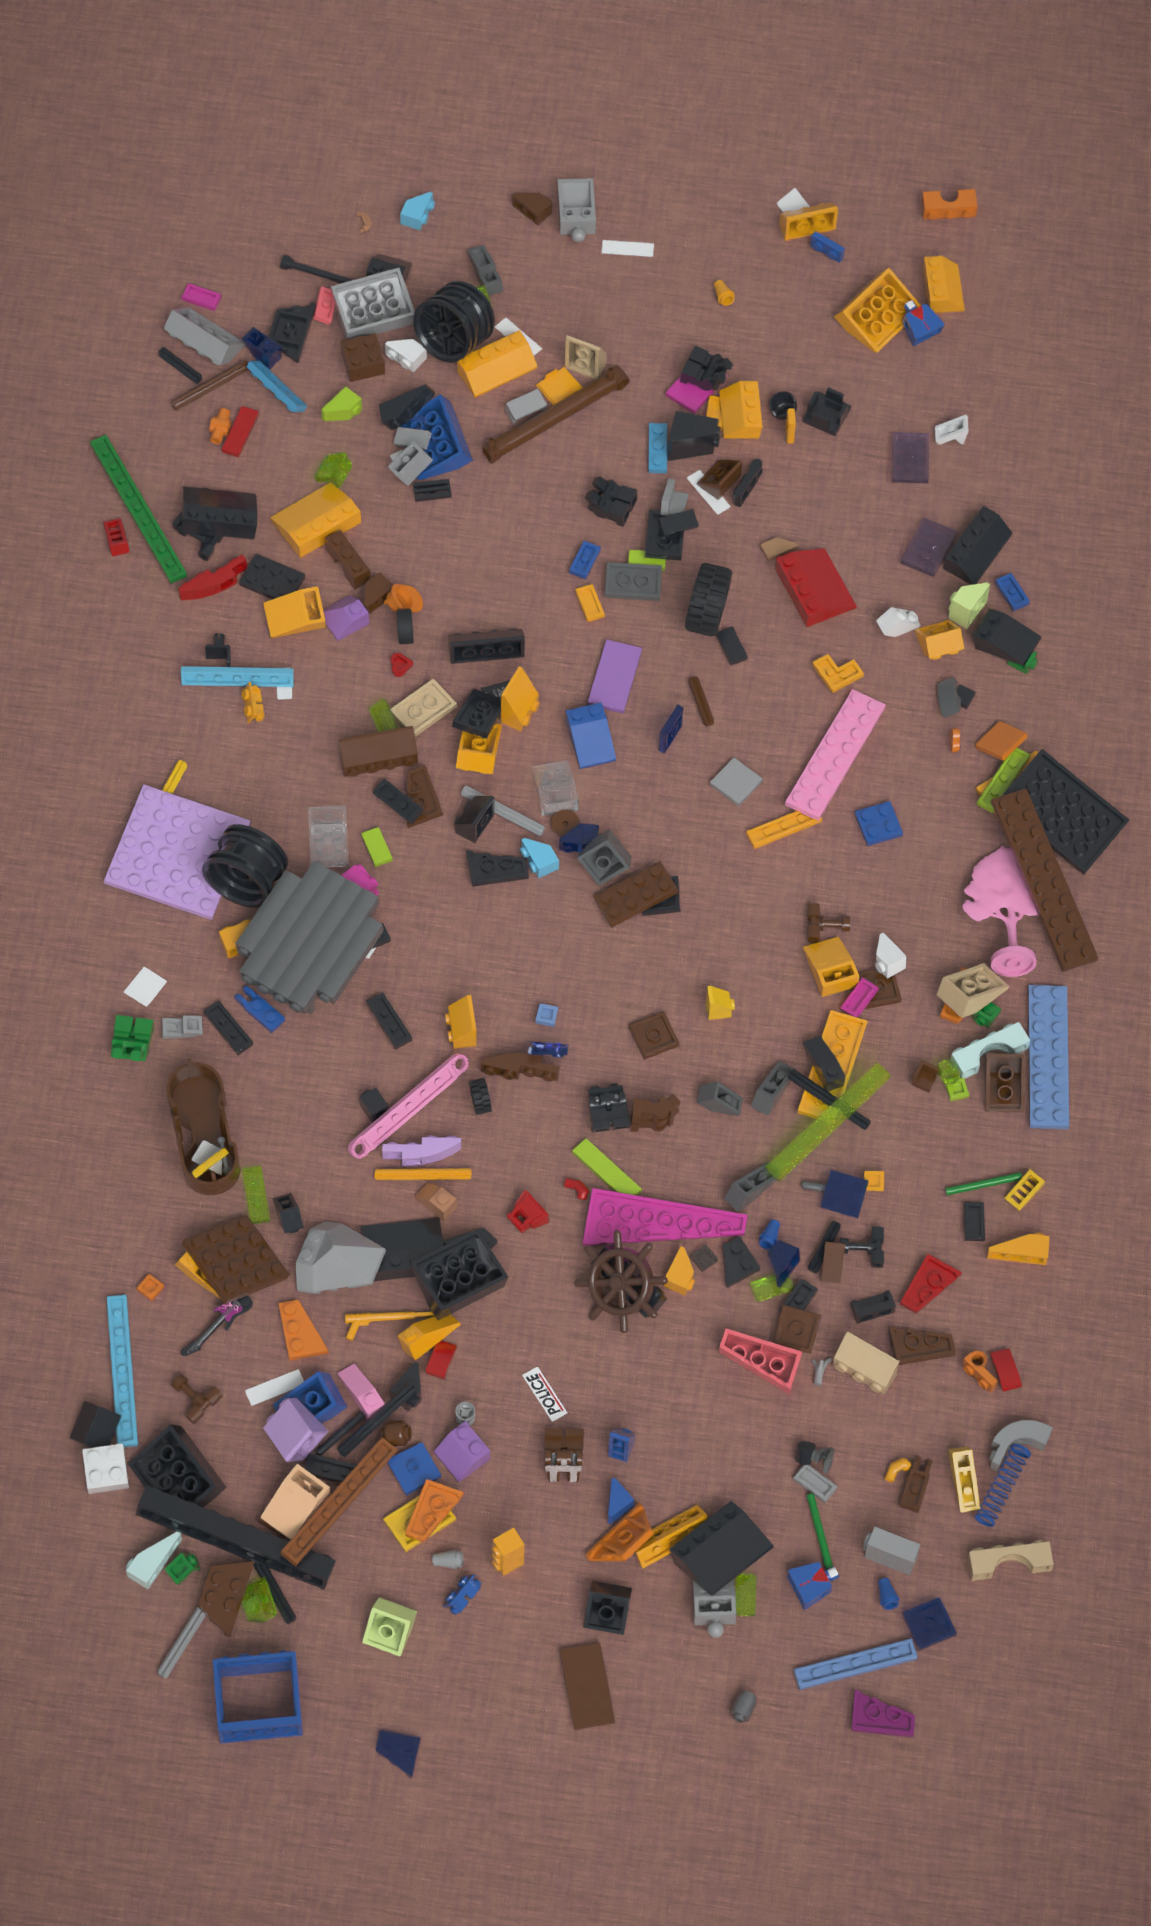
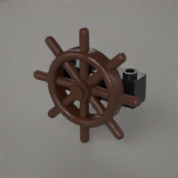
M616 1230L613 1233L614 1245L604 1246L599 1254L591 1246H585L584 1251L593 1259L588 1279L575 1280L574 1285L576 1287H589L591 1296L597 1304L589 1314L590 1320H596L600 1313L605 1311L619 1316L620 1331L627 1333V1315L639 1311L645 1318L651 1317L654 1319L658 1316L657 1311L668 1298L663 1295L664 1292L661 1288L654 1285L666 1284L668 1278L665 1276L653 1277L651 1267L645 1259L653 1248L651 1243H647L639 1253L633 1249L622 1248L621 1232ZM601 1286H610L611 1288L604 1295ZM617 1292L618 1306L610 1302ZM626 1299H627L632 1305H630V1306L627 1307V1306H626Z

